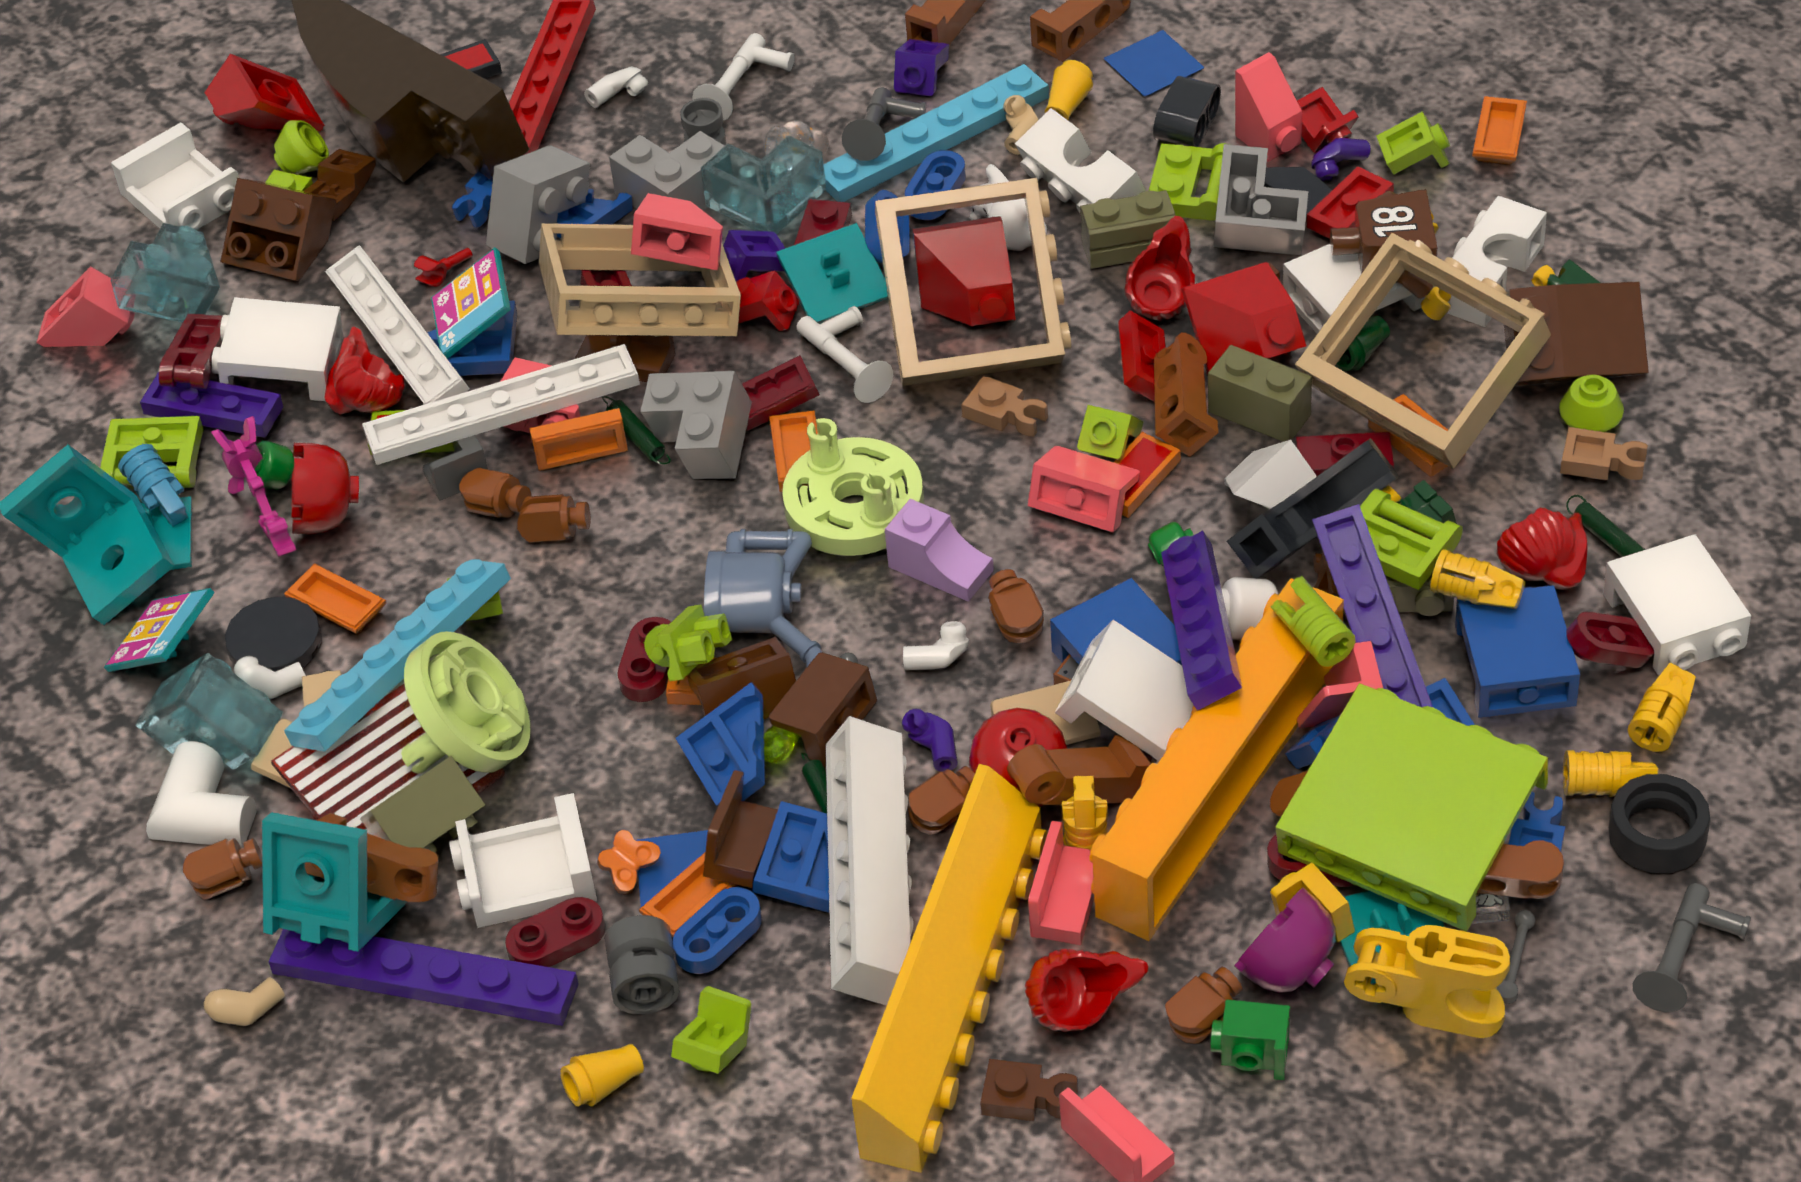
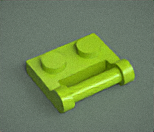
M1161 143L1148 191L1159 192L1166 190L1175 216L1209 221L1216 220L1223 147L1226 143L1218 144L1213 149ZM1201 169L1212 170L1206 193L1200 198L1194 197Z
M200 416L111 419L100 468L122 485L132 486L126 479L127 477L123 476L119 471L118 464L122 457L131 449L142 444H151L163 462H177L176 466L167 467L170 473L175 475L182 487L194 488L196 484L195 468L203 433Z
M1377 488L1369 494L1360 506L1384 574L1417 590L1423 586L1432 574L1440 552L1443 549L1453 552L1462 536V526L1449 520L1445 523L1439 522L1391 500L1390 494Z

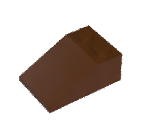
M1640 282L1560 284L1515 288L1506 291L1507 296L1518 302L1523 298L1530 300L1534 308L1545 313L1544 319L1551 333L1549 339L1515 386L1575 381L1586 375H1599L1607 378L1649 373ZM1504 325L1507 350L1519 332Z

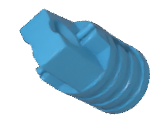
M142 444L127 452L120 460L118 469L123 476L127 477L126 479L134 487V490L147 509L151 511L157 507L172 527L187 519L185 505L178 496V494L184 491V488L175 475L170 473L169 468L163 463L153 445Z

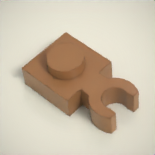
M984 375L961 404L963 418L999 431H1003L1007 424L1010 423L1015 425L1017 431L1025 436L1033 437L1037 433L1036 420L1033 418L1043 421L1048 419V406L1045 402L1038 399L1024 400L1023 389Z
M1569 427L1560 473L1608 480L1609 471H1616L1627 479L1640 480L1643 477L1648 445L1640 441H1629L1622 445L1615 444L1616 434Z

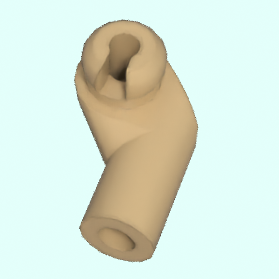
M1012 95L1003 104L1006 120L1012 129L1004 144L1009 152L1019 155L1020 152L1015 143L1038 121V118L1032 107L1025 102L1024 97Z
M268 977L250 993L230 989L214 990L206 996L204 1009L214 1021L248 1026L285 997V994L280 985L274 979Z

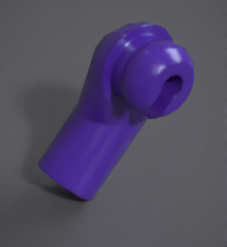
M1336 138L1314 154L1311 168L1315 170L1316 177L1321 181L1332 180L1333 176H1337L1339 173L1337 163L1342 160L1365 161L1370 155V144L1364 139Z
M918 708L906 712L902 719V727L914 742L931 750L935 770L943 772L946 769H955L958 765L954 732L951 725L946 720Z

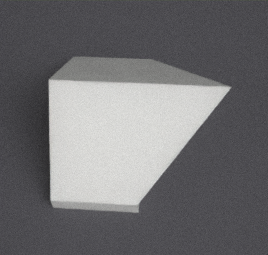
M1287 440L1253 451L1225 478V485L1231 489L1234 495L1271 509L1317 476L1292 440Z

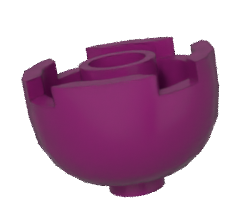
M1303 887L1286 904L1287 907L1284 911H1281L1265 927L1234 965L1246 978L1264 990L1276 993L1292 992L1303 985L1305 981L1314 988L1334 966V963L1327 958L1336 942L1334 923L1323 905Z

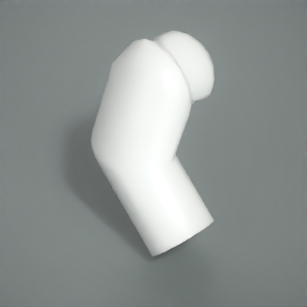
M630 66L604 76L586 89L584 95L587 102L592 107L597 108L624 88L632 96L639 95L648 86V80L641 75L642 70Z
M957 621L944 623L940 630L941 638L933 645L904 646V670H930L948 667L967 650L969 639L965 637L966 627L964 624Z
M246 656L239 659L234 666L238 685L243 690L264 699H273L302 686V676H306L299 662L274 672L259 665L257 658Z

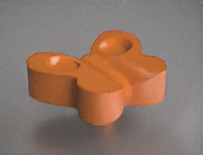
M621 830L615 835L613 847L599 854L597 864L600 869L611 873L613 885L618 893L626 895L630 894L635 888L637 871L640 868L654 865L659 860L661 852L659 846L655 843L635 841L629 831Z

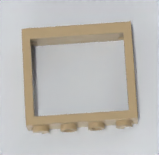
M1037 178L875 201L876 222L902 386L1062 363L1065 356L1064 349H1071V337L1068 322L1060 323L1057 306L1064 305V293L1061 278L1053 279L1050 262L1057 261V249L1054 234L1046 235L1043 218L1050 217L1049 199L1046 190L1039 191ZM1025 199L1047 343L919 362L896 217Z
M541 223L539 266L557 335L737 336L741 295L722 243L718 270H711L631 254L633 225ZM553 233L561 234V240H554ZM563 270L701 271L707 287L567 286ZM569 300H579V306H570Z
M1391 233L1295 365L1300 372L1312 376V387L1454 469L1549 339L1551 333L1544 319L1545 313L1534 308L1530 300L1523 298L1518 302L1507 296L1505 289L1489 278H1484L1480 281L1469 275L1467 268L1455 259L1447 257L1443 261L1432 255L1430 248L1420 240L1416 242L1412 240L1407 241ZM1404 270L1519 332L1448 431L1335 367L1338 360Z

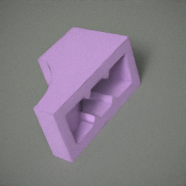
M913 499L908 500L885 528L889 568L965 601H970L994 571L993 558L970 545L954 528L950 515Z

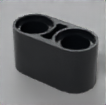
M1177 76L1157 111L1153 126L1154 139L1175 145L1199 147L1217 114L1221 99L1220 85Z

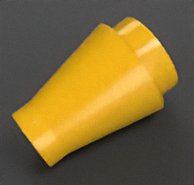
M1067 60L1054 70L1045 113L1052 108L1069 120L1070 115L1093 88V73L1088 66L1076 60Z
M628 1044L617 1049L571 1057L570 1064L561 1068V1079L569 1099L575 1106L579 1107L583 1104L594 1106L631 1078L643 1073L644 1065L637 1048L633 1044Z

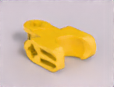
M1436 925L1418 927L1409 936L1383 928L1363 929L1357 934L1353 947L1359 958L1357 963L1348 967L1344 978L1345 987L1354 996L1368 1002H1383L1402 1006L1406 1017L1417 1025L1476 1038L1491 1037L1503 1025L1505 1021V1005L1500 992L1495 988L1503 982L1509 972L1510 955L1505 944L1499 939ZM1378 945L1381 946L1380 953L1376 952V946ZM1372 978L1376 979L1375 985L1371 984Z

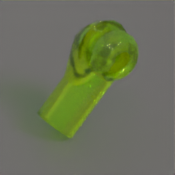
M775 726L769 727L764 733V760L770 763H779L786 760L792 753L801 735Z

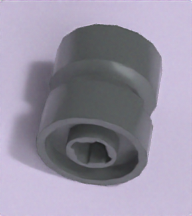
M648 915L626 917L615 922L607 930L604 937L614 1004L620 1010L631 1014H649L669 1007L676 1001L680 993L676 965L673 960L674 950L670 926L664 920Z

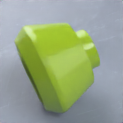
M302 120L288 121L274 144L276 151L274 158L278 166L285 172H293L297 175L317 171V165L329 156V150L324 139L315 128Z
M1586 375L1572 383L1560 401L1559 412L1563 421L1570 427L1607 432L1620 423L1624 407L1615 385L1610 380L1599 375Z

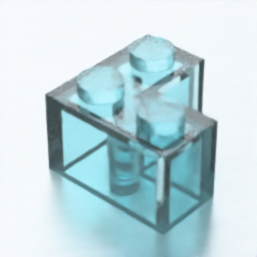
M789 135L762 159L728 143L700 167L706 206L755 231H773L778 234L806 209L809 199H817L826 191L822 151Z
M167 223L162 224L152 244L148 245L131 241L110 279L118 308L182 323L188 313L206 314L220 289L203 232L189 226L179 227Z
M207 653L160 684L135 726L172 754H174L177 746L183 742L197 741L204 743L216 750L223 759V762L234 770L258 756L283 712L270 702L265 693L252 688L234 674L227 663Z

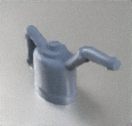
M741 529L740 531L728 534L725 551L710 550L708 552L704 585V616L724 613L730 633H773L800 656V660L806 663L807 668L815 656L822 652L821 646L818 642L811 641L786 620L784 615L792 613L793 602H801V583H793L792 577L811 547V536L807 532L793 531V529H788V531H746V529ZM746 550H786L783 556L774 552H746Z

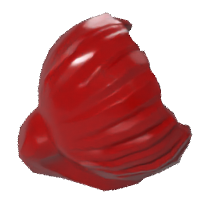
M1174 216L1167 225L1153 233L1152 242L1141 254H1138L1132 265L1128 267L1125 279V296L1131 303L1134 312L1159 322L1163 319H1172L1175 315H1179L1182 312V308L1186 307L1181 288L1195 284V274L1192 271L1193 265L1189 261L1192 248H1190L1189 229L1181 216Z
M353 326L350 334L344 338L339 355L329 371L324 396L325 401L338 414H346L353 410L364 413L386 411L399 402L405 387V378L402 374L395 375L382 358L371 354L362 331Z
M1540 507L1523 521L1512 524L1509 529L1502 532L1500 539L1497 541L1496 554L1502 566L1510 574L1524 581H1545L1550 586L1554 585L1558 590H1566L1578 586L1586 573L1588 553L1587 536L1583 529L1581 514L1576 512L1570 518H1567L1558 511L1553 512Z
M1060 949L1059 951L1050 952L1048 956L1041 957L1034 963L1029 979L1025 983V993L1032 1016L1038 1019L1039 1024L1049 1027L1053 1031H1083L1088 1026H1092L1101 1020L1118 994L1124 993L1135 986L1146 975L1148 964L1142 959L1129 958L1117 951L1092 953L1083 950Z

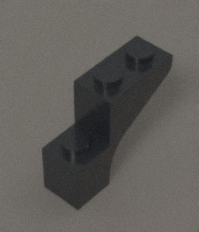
M1369 439L1291 496L1259 515L1228 539L1227 543L1253 578L1257 579L1275 569L1307 543L1318 537L1312 519L1357 504L1361 506L1374 489L1383 490L1400 476L1373 440Z

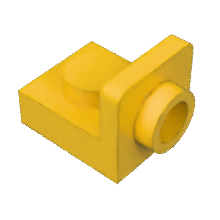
M1313 863L1308 864L1298 872L1286 875L1270 891L1276 916L1281 911H1284L1287 907L1286 904L1303 887L1329 912L1336 929L1337 942L1355 932L1349 902Z

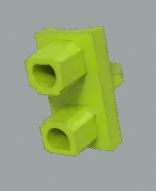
M700 604L688 606L670 624H661L654 627L647 634L644 644L648 657L655 664L669 667L667 675L670 682L683 680L698 664L709 663L714 658L715 648L726 646L732 639L726 615L723 613L704 616L703 608Z

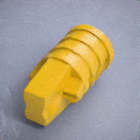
M1443 549L1438 556L1433 570L1430 591L1442 593L1448 597H1456L1458 600L1470 601L1475 605L1482 604L1517 609L1524 591L1525 581L1493 566L1490 562L1478 561L1476 558H1468L1462 554H1454ZM1449 572V573H1452V574H1455V575H1459V576H1463V577H1466V578H1469V579H1473V580H1475V581H1474V582H1471V581H1468V580H1465V579H1461V578H1458V577H1454V576L1448 575L1447 573Z
M1672 663L1666 666L1652 686L1647 688L1628 726L1629 737L1641 748L1653 752L1665 751L1670 747L1688 710L1696 679L1695 675L1682 670L1679 666ZM1651 726L1654 730L1650 738L1647 739L1645 735Z
M1566 750L1563 760V789L1565 796L1595 794V796L1608 795L1609 797H1615L1617 790L1629 780L1646 774H1658V767L1654 763L1631 762L1630 752L1610 751L1609 753L1595 751L1594 753H1589L1588 751L1575 752L1574 750Z
M1074 776V796L1067 801H1062L1063 841L1065 846L1091 850L1097 837L1100 834L1107 835L1108 804L1107 800H1102L1095 795L1093 776Z

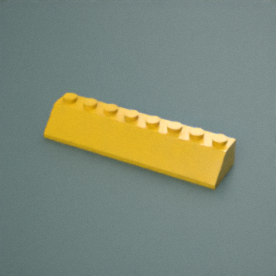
M979 764L851 1098L860 1159L922 1173L928 1154L937 1153L943 1134V1123L940 1120L944 1109L952 1110L955 1105L959 1089V1079L956 1078L960 1065L968 1066L974 1049V1035H972L976 1023L983 1024L990 1001V994L987 990L991 981L998 982L1001 977L1005 953L1002 949L1005 940H1013L1019 924V910H1017L1020 899L1027 900L1029 898L1034 880L1032 866L1035 859L1040 860L1048 831L1041 829L1040 807L1034 803H1029L1018 789L986 765Z

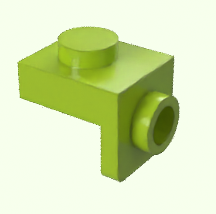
M706 986L700 992L697 1017L673 1039L671 1057L689 1063L697 1070L712 1071L719 1074L747 1046L751 1001L711 986Z

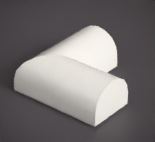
M195 741L183 742L175 749L148 819L146 832L149 839L212 845L224 839L235 838L240 847L243 848V843L247 840L258 809L253 797L215 793L225 767L220 754L204 743Z

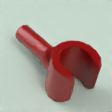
M467 247L439 261L421 255L416 259L414 267L423 270V272L415 280L434 287L440 286L446 277L447 271L453 266L473 256L472 251Z

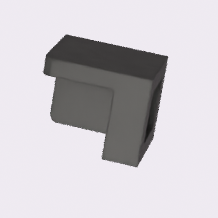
M475 435L452 442L455 453L423 465L424 475L439 501L460 493L459 484L468 472L476 468L488 470L484 450Z

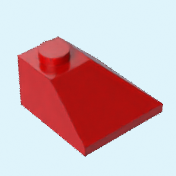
M229 54L204 92L214 108L213 113L215 116L230 125L236 122L249 128L282 130L288 121L302 120L310 124L317 132H321L325 126L296 78L233 54Z
M1001 216L913 229L921 308L970 326L1016 319L1013 283Z
M1268 262L1181 288L1196 340L1203 346L1207 355V363L1204 364L1207 375L1230 345L1267 359L1307 346L1294 302Z

